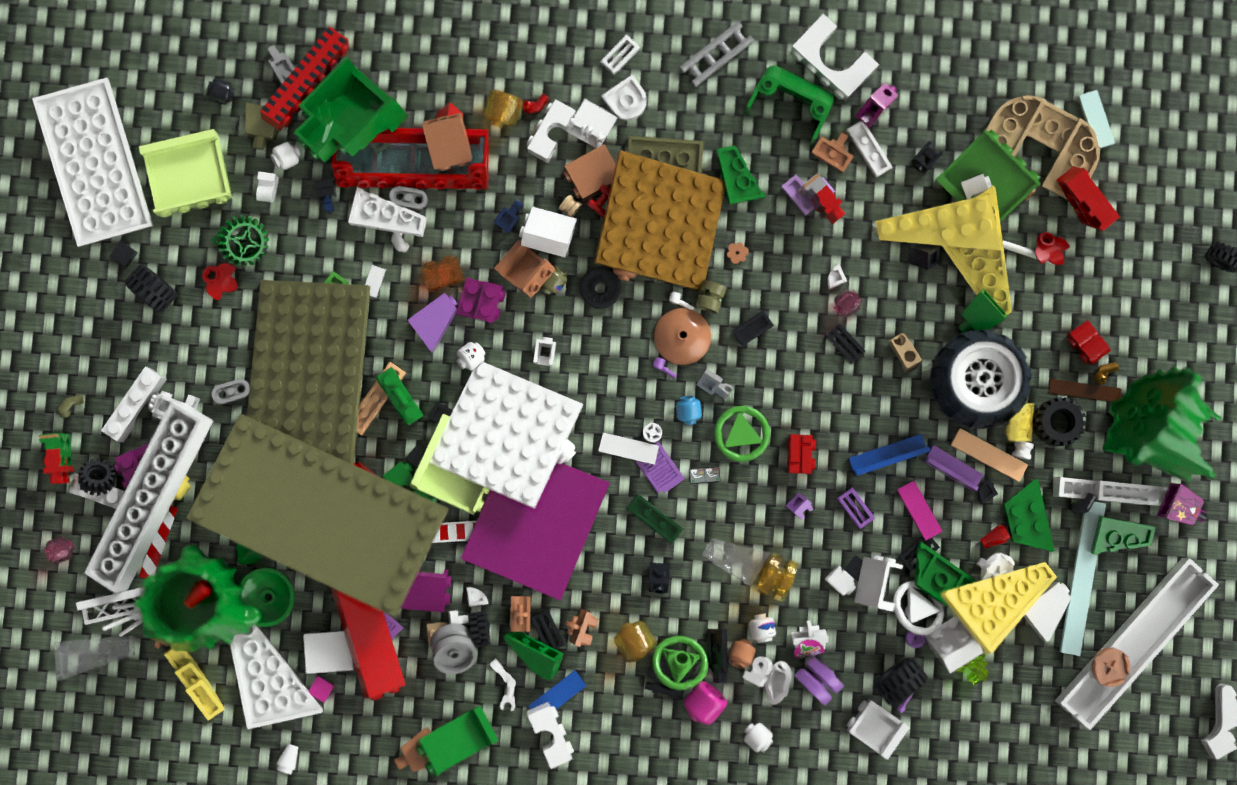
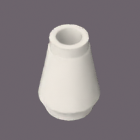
M287 744L276 764L278 765L276 770L292 774V771L295 770L299 747Z

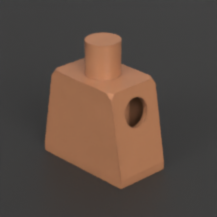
M428 726L401 747L403 755L395 759L399 769L408 765L413 772L425 768L424 764H426L423 756L420 757L417 753L415 741L431 733Z

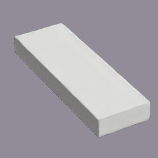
M862 121L846 130L875 178L893 168L870 130Z
M603 433L599 452L655 465L659 450L658 445Z

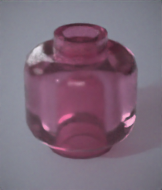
M846 289L834 298L835 306L833 308L839 316L843 314L849 318L861 309L860 303L863 301L855 290Z
M64 536L47 541L44 548L49 562L53 561L55 564L71 559L73 556L72 551L75 550L71 539L66 540Z

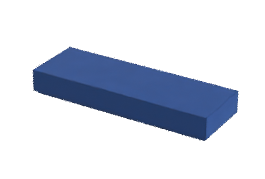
M574 670L531 703L529 708L533 709L549 702L551 707L555 706V709H557L587 685Z

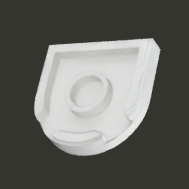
M633 75L601 96L611 112L622 120L636 119L646 108V94Z

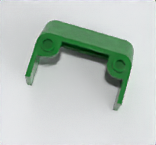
M769 66L759 80L744 114L748 116L759 93L769 96L774 94L776 89L781 90L811 105L809 109L810 116L820 122L809 143V146H813L834 103L833 94L778 66Z

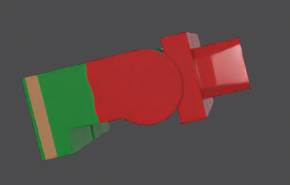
M53 433L39 435V443H45L46 449L44 464L47 468H43L44 474H49L50 484L70 483L69 472H74V466H71L70 434Z

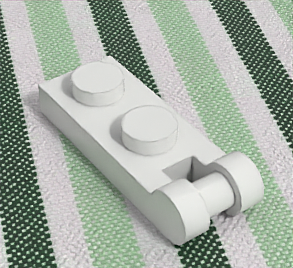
M75 474V482L73 487L71 486L69 489L70 493L117 509L125 493L124 490L112 486V490H107L106 494L101 492L100 496H97V493L94 492V495H90V491L85 493L84 490L80 489V484L78 483L79 474Z

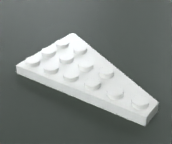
M252 626L247 634H236L230 646L247 729L323 712L320 704L309 693V690L258 626Z

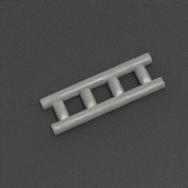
M739 21L680 66L683 73L689 69L694 75L695 79L691 82L695 87L754 42L751 35L745 39L739 32V29L743 27ZM733 35L739 44L730 50L724 41ZM716 47H719L724 56L716 62L709 53ZM702 58L710 66L703 73L695 66Z

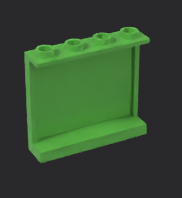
M985 129L935 180L957 201L967 199L961 184L962 181L983 173L985 177L989 176L992 186L994 185L996 188L1001 222L1041 184L1039 181L1041 177L1034 170L1029 172L1025 168L1027 163L1019 156L1015 158L1011 154L1013 150L1006 143L1002 145L997 140L999 136L992 129L990 131Z

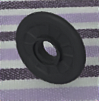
M603 267L588 271L580 283V293L583 300L589 306L597 309H604L614 305L622 291L621 281L618 279V276L612 270ZM598 283L606 285L604 293H598L595 290Z

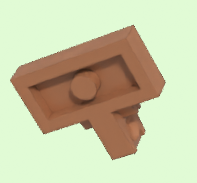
M843 132L837 141L832 139L830 142L821 136L811 154L842 173L854 157L845 151L847 147L843 144L847 140L848 135Z

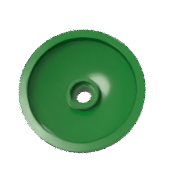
M261 568L250 572L241 581L240 586L244 587L239 596L241 603L257 607L261 611L262 618L256 626L270 627L284 621L291 613L295 602V592L291 581L282 572L271 568ZM268 593L272 595V599L270 601L267 600L266 597Z

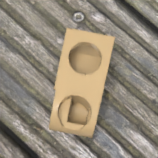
M904 333L889 340L891 348L901 362L905 373L920 365L922 359Z

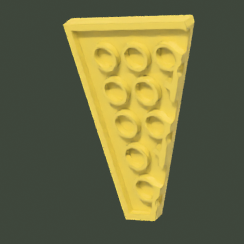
M993 185L977 197L990 194L1002 251L952 246L942 247L975 294L978 295L984 288L1008 315L1012 312L997 194L996 188Z
M1044 562L942 592L940 595L985 653L990 654L1057 576L1047 563Z

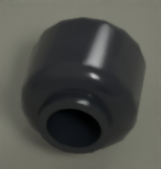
M214 78L212 82L209 81L206 96H209L211 102L227 105L229 100L233 101L235 89H232L230 81Z

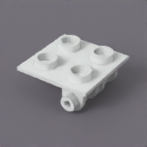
M585 99L575 117L570 120L566 132L594 148H598L603 144L618 117Z

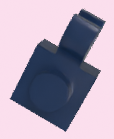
M516 199L511 208L508 210L504 207L493 222L509 234L520 220L516 214L524 206L523 203Z

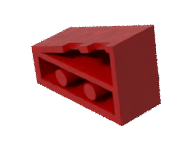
M1073 166L1056 180L1082 224L1104 231L1120 218L1119 214L1090 178L1086 169Z

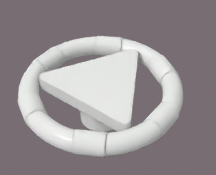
M915 580L905 582L898 587L894 594L895 614L900 623L910 632L918 635H929L935 629H939L943 622V605L932 598L935 604L933 605L914 588H919L914 585ZM907 589L908 605L905 608V613L908 616V620L906 619L900 604L901 598ZM937 613L933 624L927 628L912 624Z

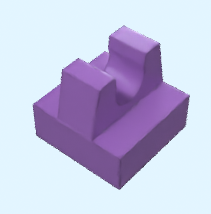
M799 492L786 505L789 511L802 520L805 518L802 513L806 509L810 512L813 510L812 503Z

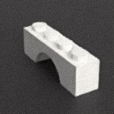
M144 367L101 431L115 441L124 443L133 430L135 420L141 409L150 400L152 395L159 392L167 379L153 369Z

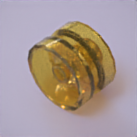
M771 553L762 572L757 592L767 596L774 586L773 599L783 602L793 584L798 563L788 559L781 568L782 556Z

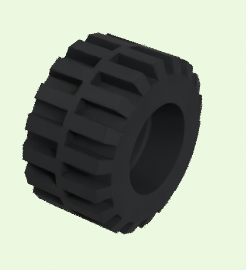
M139 264L124 281L130 291L149 307L160 313H163L178 296L176 291L167 282L142 264Z
M1062 397L1042 403L1041 407L1036 409L1037 414L1033 417L1035 419L1033 427H1036L1035 434H1039V439L1045 441V444L1055 447L1074 443L1075 440L1081 438L1080 434L1085 431L1083 426L1086 425V421H1083V417H1086V415L1081 413L1083 408L1077 406L1076 401H1070V398ZM1055 411L1064 413L1068 419V427L1064 433L1056 432L1051 426L1050 419Z
M910 657L898 662L884 672L876 680L874 686L890 706L904 701L917 692L926 683L928 676L915 658Z

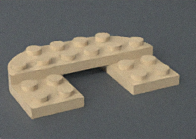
M1021 96L1004 103L994 113L986 128L988 131L992 129L999 136L997 140L1002 145L1006 143L1013 150L1011 154L1014 157L1026 136L1058 152L1059 155L1041 186L1066 200L1067 198L1056 180L1073 166L1086 169L1091 178L1099 161L1100 146L1096 138L1097 135L1092 127L1083 119L1077 118L1037 96Z

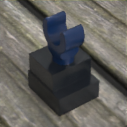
M333 179L315 181L318 197L320 199L324 198L325 211L333 212L334 206L331 197L337 196L335 181Z

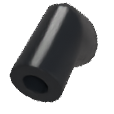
M1088 492L1084 501L1073 502L1070 506L1072 513L1083 514L1089 512L1097 496Z

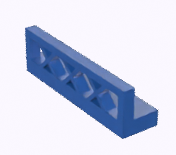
M922 434L850 457L848 460L853 475L858 476L930 452V448L925 446Z

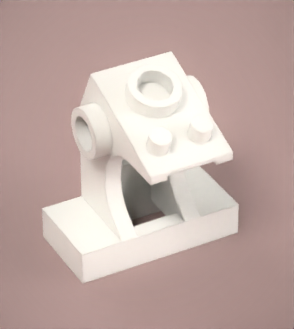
M161 391L160 394L156 393L151 396L148 408H150L149 411L153 412L152 416L162 419L171 401H181L173 399V394ZM188 395L185 404L196 410L200 398Z

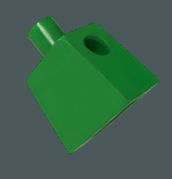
M983 288L961 314L965 321L959 325V328L963 333L972 329L975 331L988 330L1004 321L1008 315Z

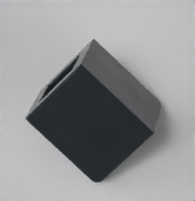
M919 243L911 245L909 247V264L926 270L939 264L940 246Z

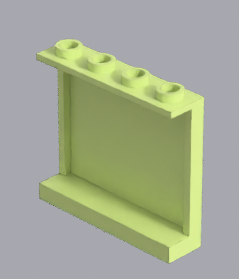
M214 129L139 146L140 154L144 156L155 205L153 213L156 215L169 217L173 212L186 213L190 211V208L197 207L202 209L209 207L211 203L224 204L228 202V199H232L218 133Z
M443 414L410 487L474 515L476 510L480 512L484 503L481 498L484 493L488 494L490 489L429 464L450 418Z

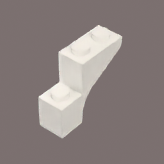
M1222 683L1215 688V726L1208 736L1201 739L1208 755L1216 760L1237 749L1234 744L1236 742L1231 732H1228V730L1237 726L1236 692L1231 686Z

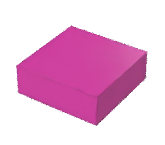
M318 675L309 693L325 703L335 685Z

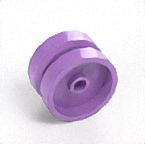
M812 656L806 664L813 674L801 668L794 676L826 706L832 700L826 687L832 692L838 693L844 685L824 663L822 664Z

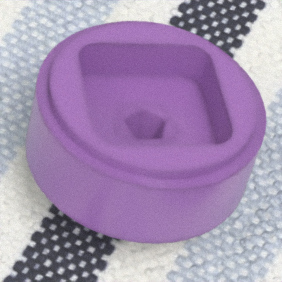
M908 630L905 635V641L912 648H920L925 643V636L914 634Z

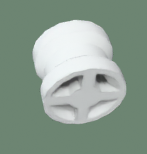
M656 423L647 424L643 430L644 439L650 443L657 442L662 436V429Z
M1015 441V450L1012 452V456L1031 460L1030 451L1033 449L1034 444Z

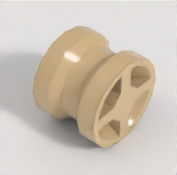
M570 194L561 203L559 210L565 211L567 216L573 217L581 208L582 203L576 202Z

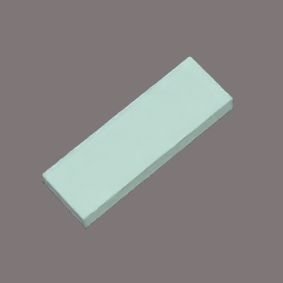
M1095 90L1079 95L1078 100L1085 121L1095 131L1100 149L1115 144L1098 91Z

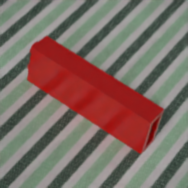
M330 587L364 698H371V701L382 698V694L386 692L392 694L400 691V687L406 684L384 612Z

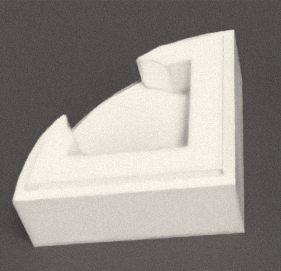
M839 264L828 275L827 285L829 290L847 282Z
M473 587L466 588L469 607L489 604L487 597L482 591Z

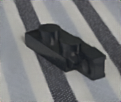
M708 629V668H711L713 673V683H726L728 673L727 629Z

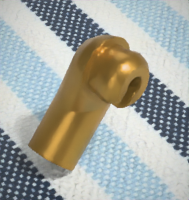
M1113 362L1100 365L1094 375L1095 382L1100 385L1105 384L1108 373L1119 371L1118 363Z

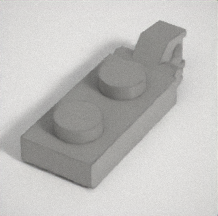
M273 45L267 48L271 57L268 61L282 85L295 68L288 56L283 52L279 54Z

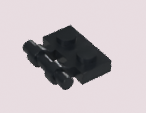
M660 658L659 665L662 673L675 682L666 660ZM651 660L648 676L655 677L654 683L646 681L644 689L651 690V693L654 694L662 693L669 695L668 697L670 698L678 697L682 699L684 691L660 685V681L654 673ZM688 673L680 681V683H684L687 681Z

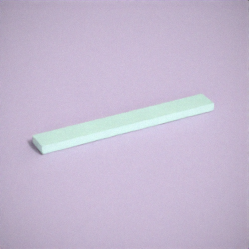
M1094 502L1090 511L1083 513L1069 593L1071 600L1067 605L1059 651L1061 653L1081 655L1097 554H1092L1091 548L1099 516H1104L1105 503Z

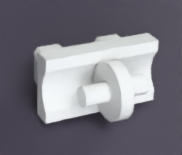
M806 621V627H799V632H791V639L795 648L802 641L808 639L818 641L823 645L824 649L826 642H829L826 629L819 630V625L812 626L811 621Z

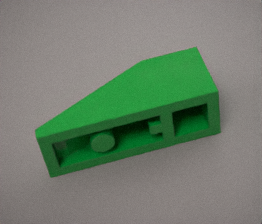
M510 631L505 635L504 640L533 673L549 681L558 673L564 653L522 632Z

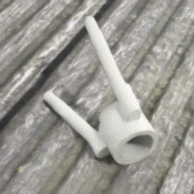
M135 603L115 605L112 607L113 609L134 607L131 610L132 615L113 622L102 629L105 631L134 619L136 621L134 624L119 633L121 637L143 623L141 612L135 606Z

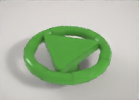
M736 406L721 414L715 425L714 438L718 449L727 458L738 462H747L756 459L765 451L770 440V428L765 417L756 409L749 406ZM738 413L724 445L721 432L722 426L727 419ZM742 413L751 415L760 422L763 434L762 440ZM761 443L758 448L745 455H739L726 448Z
M672 636L663 640L656 647L653 653L652 666L656 677L665 686L675 690H688L696 687L705 678L708 671V658L702 646L694 639L685 636ZM676 643H684L697 651L699 655L665 648ZM662 651L675 682L665 676L660 669L659 663ZM700 658V672L697 677L680 683Z

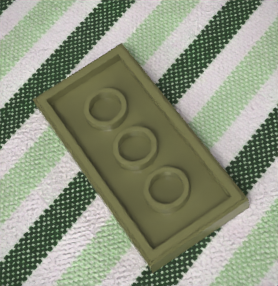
M628 136V153L702 174L704 141Z

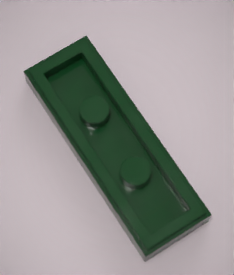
M639 494L626 508L671 544L683 531L681 526Z

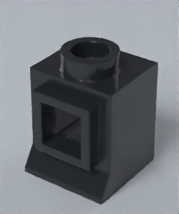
M930 141L912 159L913 167L919 172L923 171L926 173L943 154L942 151L937 154L929 147L932 144ZM923 154L931 160L928 164H925L920 159Z

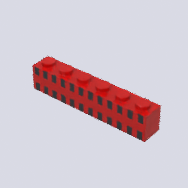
M329 26L260 110L261 119L279 131L283 127H287L292 120L291 117L295 113L300 112L301 108L298 105L326 78V74L330 70L333 71L340 57H344L349 51L348 39Z

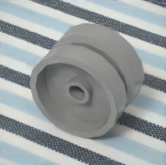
M448 624L438 628L432 634L430 639L434 665L439 671L445 674H458L468 670L474 664L476 650L471 631L461 624Z

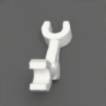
M495 658L490 663V666L507 683L506 694H504L501 700L500 708L504 709V704L509 702L511 703V711H514L515 697L513 694L516 681L503 669L501 663Z

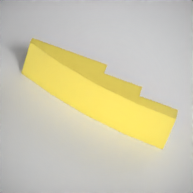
M171 648L164 652V656L175 669V674L186 687L185 691L207 720L225 710L217 694L189 652L174 651Z

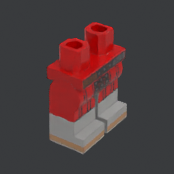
M818 173L797 190L801 197L806 194L814 204V209L820 213L818 216L821 219L826 217L832 225L845 215V212L839 206L842 201L839 198L836 200L835 194Z

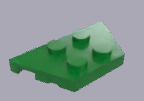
M1033 479L1026 487L1018 491L1015 496L1003 504L1011 541L1053 552L1055 549L1038 479Z
M918 543L914 585L945 607L949 605L940 595L942 592L978 582L924 543Z

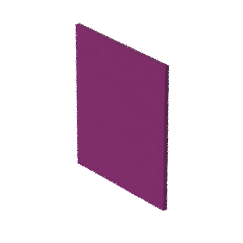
M556 462L535 509L490 490L461 559L561 601L610 483L566 464H558Z

